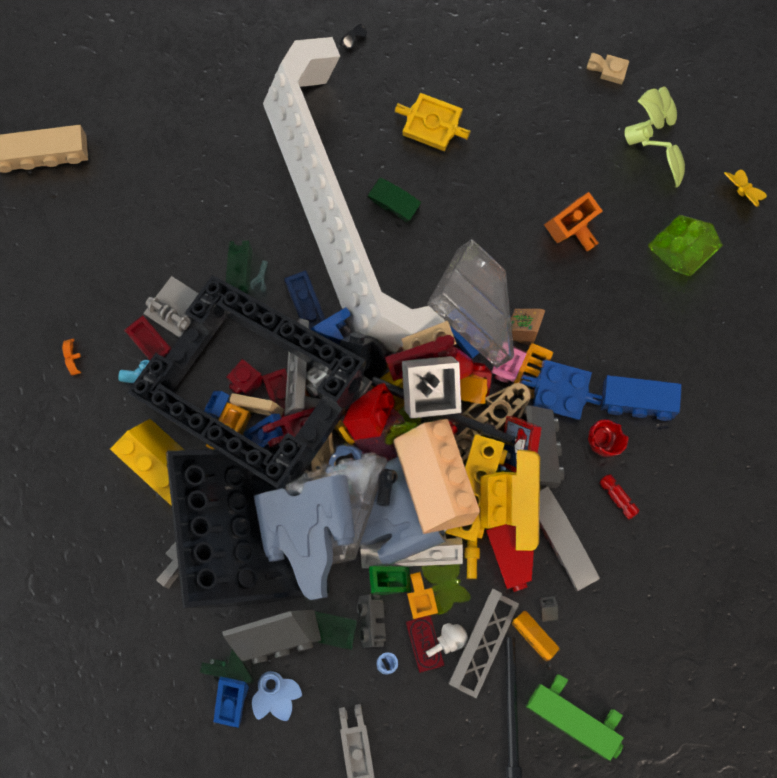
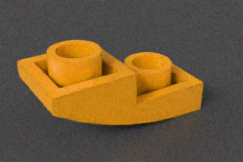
M473 374L461 379V400L485 404L487 379Z

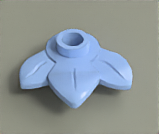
M265 672L259 678V690L252 698L253 713L258 720L271 712L278 719L288 721L292 713L291 700L302 696L299 685L292 679H283L277 672ZM270 679L276 682V686L272 690L268 689L266 685Z

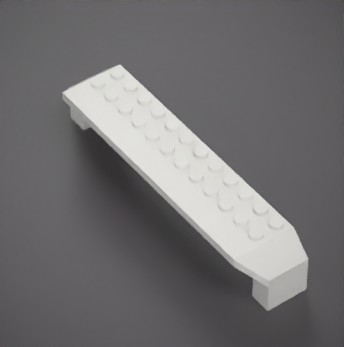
M333 37L296 40L282 60L271 87H269L263 102L265 111L342 309L347 307L351 313V316L346 319L351 333H361L376 338L389 353L404 351L402 338L448 321L449 325L451 324L442 303L410 309L381 292L300 88L302 86L326 84L340 58V54Z

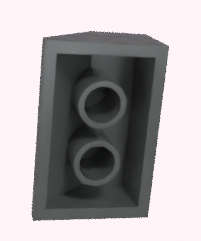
M526 406L521 419L542 428L538 448L540 456V489L545 486L558 488L561 481L564 480L563 465L559 466L558 456L562 455L561 442L556 441V432H559L558 417H554L553 410Z
M314 610L289 611L222 631L223 637L240 660H252V664L268 661L267 656L273 654L275 658L290 655V649L297 648L298 652L313 648L312 643L321 641Z

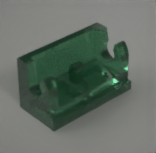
M243 240L241 246L235 245L233 241L229 242L225 281L246 294H249L252 248L249 241Z
M315 611L321 641L317 643L352 650L358 621Z

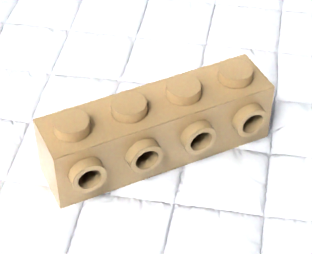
M81 125L0 135V172L3 173L14 169L30 170L38 166L54 167L62 163L77 164L88 160L87 138Z

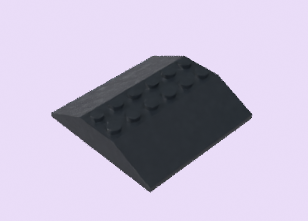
M267 447L264 449L275 455L280 447ZM216 449L167 451L166 460L183 609L231 607L305 597L297 583L288 557L284 554V560L269 562V558L266 557L254 496L277 490V488ZM311 463L301 477L284 486L283 489L287 491L296 490L300 494L304 484L313 481ZM327 581V593H329L328 581Z

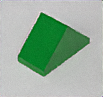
M369 567L372 595L411 592L409 567Z

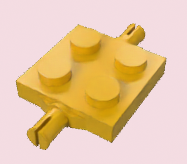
M423 93L419 94L416 103L411 108L400 103L395 108V113L407 117L406 125L402 131L403 136L442 151L446 150L449 141L454 135L466 140L470 135L471 130L458 126V121L462 115V108Z

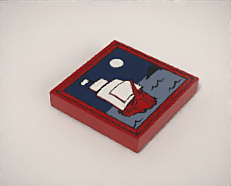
M506 416L504 433L514 437L510 446L504 444L503 449L507 450L504 465L501 466L517 473V450H528L538 453L542 428L517 417Z

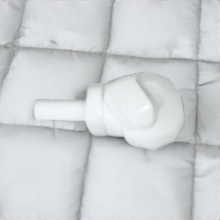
M444 624L441 629V636L437 638L439 644L426 651L428 657H431L441 650L447 654L464 648L468 642L467 632L459 624Z

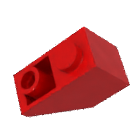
M385 383L377 385L350 405L343 423L354 440L381 436L395 403L394 397L389 392Z

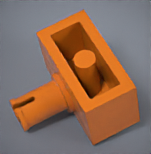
M588 192L554 216L544 226L557 244L571 235H576L587 252L599 243L588 229V222L600 214L602 209Z

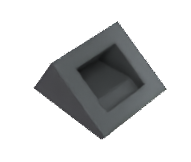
M555 596L539 598L542 622L558 620V605Z

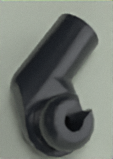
M384 469L379 474L377 505L387 507L390 504L392 484L398 479L395 470Z

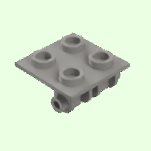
M171 276L155 298L149 297L145 304L148 308L143 314L180 338L192 322L184 313L199 293Z

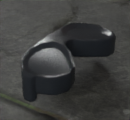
M356 25L342 37L339 45L346 49H351L354 44V35L358 37H365L367 35L365 25Z

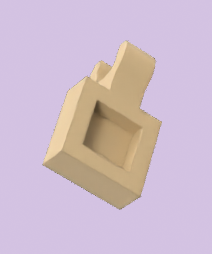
M591 53L587 69L602 72L601 79L622 85L629 60L608 54L604 60L602 56Z

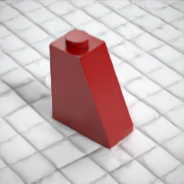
M504 524L486 530L506 588H512L513 592L527 588L526 582L532 581L534 550H516V526Z

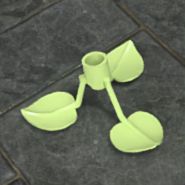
M664 86L659 91L655 88L650 89L641 96L638 102L646 109L650 120L626 127L625 137L629 145L642 142L643 146L655 145L666 147L667 159L674 176L676 188L681 184L685 172V163L677 145L672 146L670 142L649 140L653 136L651 125L654 124L657 129H661L664 126V119H666L669 126L674 125L677 119L675 103L668 89Z

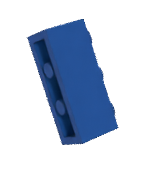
M607 375L603 382L601 410H608V413L612 415H621L625 412L632 413V416L638 418H645L647 415L657 416L658 420L669 421L680 413L681 384Z

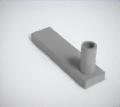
M299 319L297 321L308 328V320ZM288 352L285 416L314 408L321 400L305 396L307 362Z

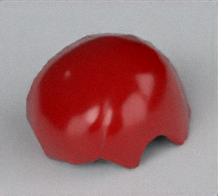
M605 419L597 421L590 427L588 435L589 445L600 456H617L627 448L629 439L628 436L623 434L620 424Z

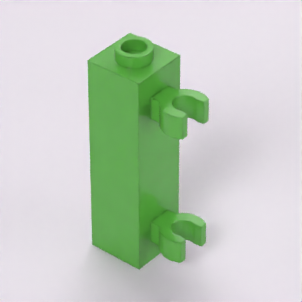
M560 674L556 675L549 689L542 684L537 686L525 706L527 709L604 759L611 761L612 757L616 759L624 746L621 743L624 737L616 733L614 729L623 716L621 713L611 709L603 724L559 696L568 679Z

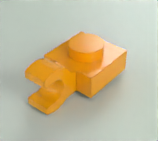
M420 572L410 574L414 592L408 593L407 596L413 619L438 613L433 589H424Z

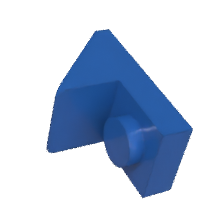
M345 307L312 327L311 330L340 345V340L343 339V336L339 329L346 325L344 320L350 317L351 313Z
M271 414L243 432L244 437L262 448L269 447L268 441L272 438L283 436V431L279 428L273 432L264 433L262 427L280 420V414Z
M220 676L213 722L239 728L244 700L249 690L246 682Z

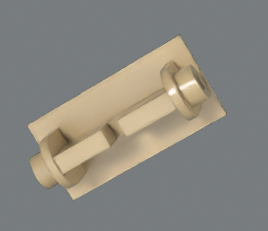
M445 321L401 340L403 350L405 351L435 341L440 336L447 334L452 337L454 336L448 321Z

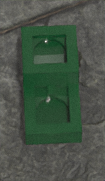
M381 177L367 195L370 200L382 209H389L405 222L410 221L421 204L418 199Z

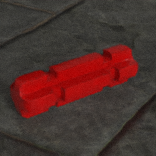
M611 474L606 475L600 480V485L604 490L607 489L609 491L608 495L620 509L624 510V515L628 519H632L639 513V509L634 503L631 504V499L621 486L615 484L616 480Z

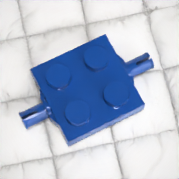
M543 360L541 371L536 378L523 374L521 379L524 380H520L521 384L534 388L532 406L551 409L554 414L580 420L583 406L586 402L600 405L602 402L599 401L602 400V395L589 393V382L592 372L556 362Z

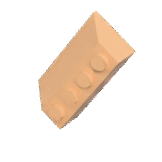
M448 419L423 423L394 439L393 442L423 534L471 525L480 510Z

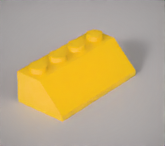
M148 419L128 430L110 450L171 505L166 452L184 449L155 422Z

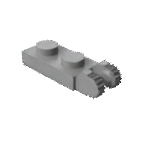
M361 704L355 705L354 711L358 726L348 728L347 710H345V707L339 708L342 726L340 733L347 777L375 778L367 726L364 725Z

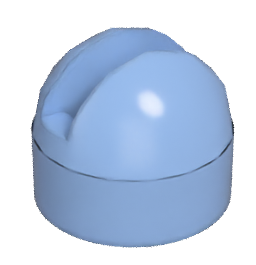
M389 652L383 653L377 659V669L382 674L388 675L393 673L398 667L397 657ZM381 659H385L390 669L389 671H387Z

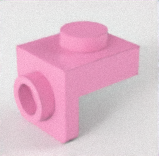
M504 343L496 364L492 369V373L496 374L495 378L505 383H509V380L514 382L527 352Z

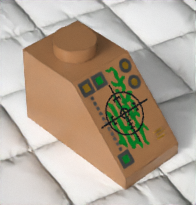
M515 309L513 316L508 315L503 327V329L507 330L505 338L528 346L531 343L534 344L545 310Z

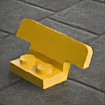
M517 450V473L502 471L481 476V527L492 528L504 524L516 526V550H535L539 545L540 456L534 451Z

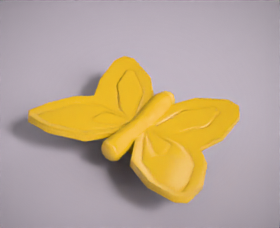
M738 170L735 175L724 172L739 187L737 190L738 194L741 196L746 195L756 207L759 206L758 200L766 198L765 192L752 187L753 185L748 183V178L743 170Z

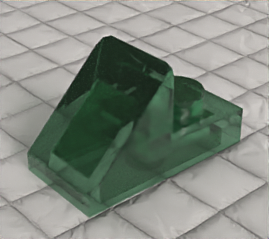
M233 649L231 650L228 667H224L225 661L211 658L209 664L204 662L201 664L200 673L254 684L255 678L246 663L240 660Z

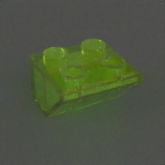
M682 215L675 218L669 226L648 244L649 248L673 271L687 276H691L723 246L713 224Z

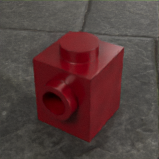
M243 359L226 377L230 383L228 387L235 394L249 397L264 383L261 373Z

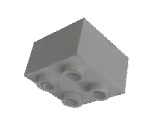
M447 356L402 361L404 407L410 418L461 413L459 362L454 357Z

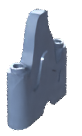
M399 457L366 472L354 482L358 495L364 494V496L352 507L355 532L353 544L366 546L391 538L388 542L381 545V549L377 551L382 564H393L446 542L444 530L423 534ZM384 469L395 470L398 475L397 481L392 484L390 504L387 507L377 505L379 474ZM331 533L332 547H338V542L334 541L333 535Z
M333 475L306 482L300 494L296 490L287 491L282 488L255 495L254 500L263 548L266 557L269 558V562L284 560L285 554L291 563L303 595L309 600L327 598V576L333 563L331 533L334 541L338 542V546L353 544V538H355L347 475Z

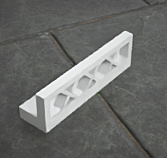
M459 537L446 539V542L393 564H382L377 553L381 549V545L388 542L391 538L372 545H360L362 568H369L370 566L463 564L462 538Z

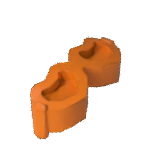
M74 338L64 341L62 346L65 364L71 376L81 373L74 362V359L81 357L80 353L73 354Z

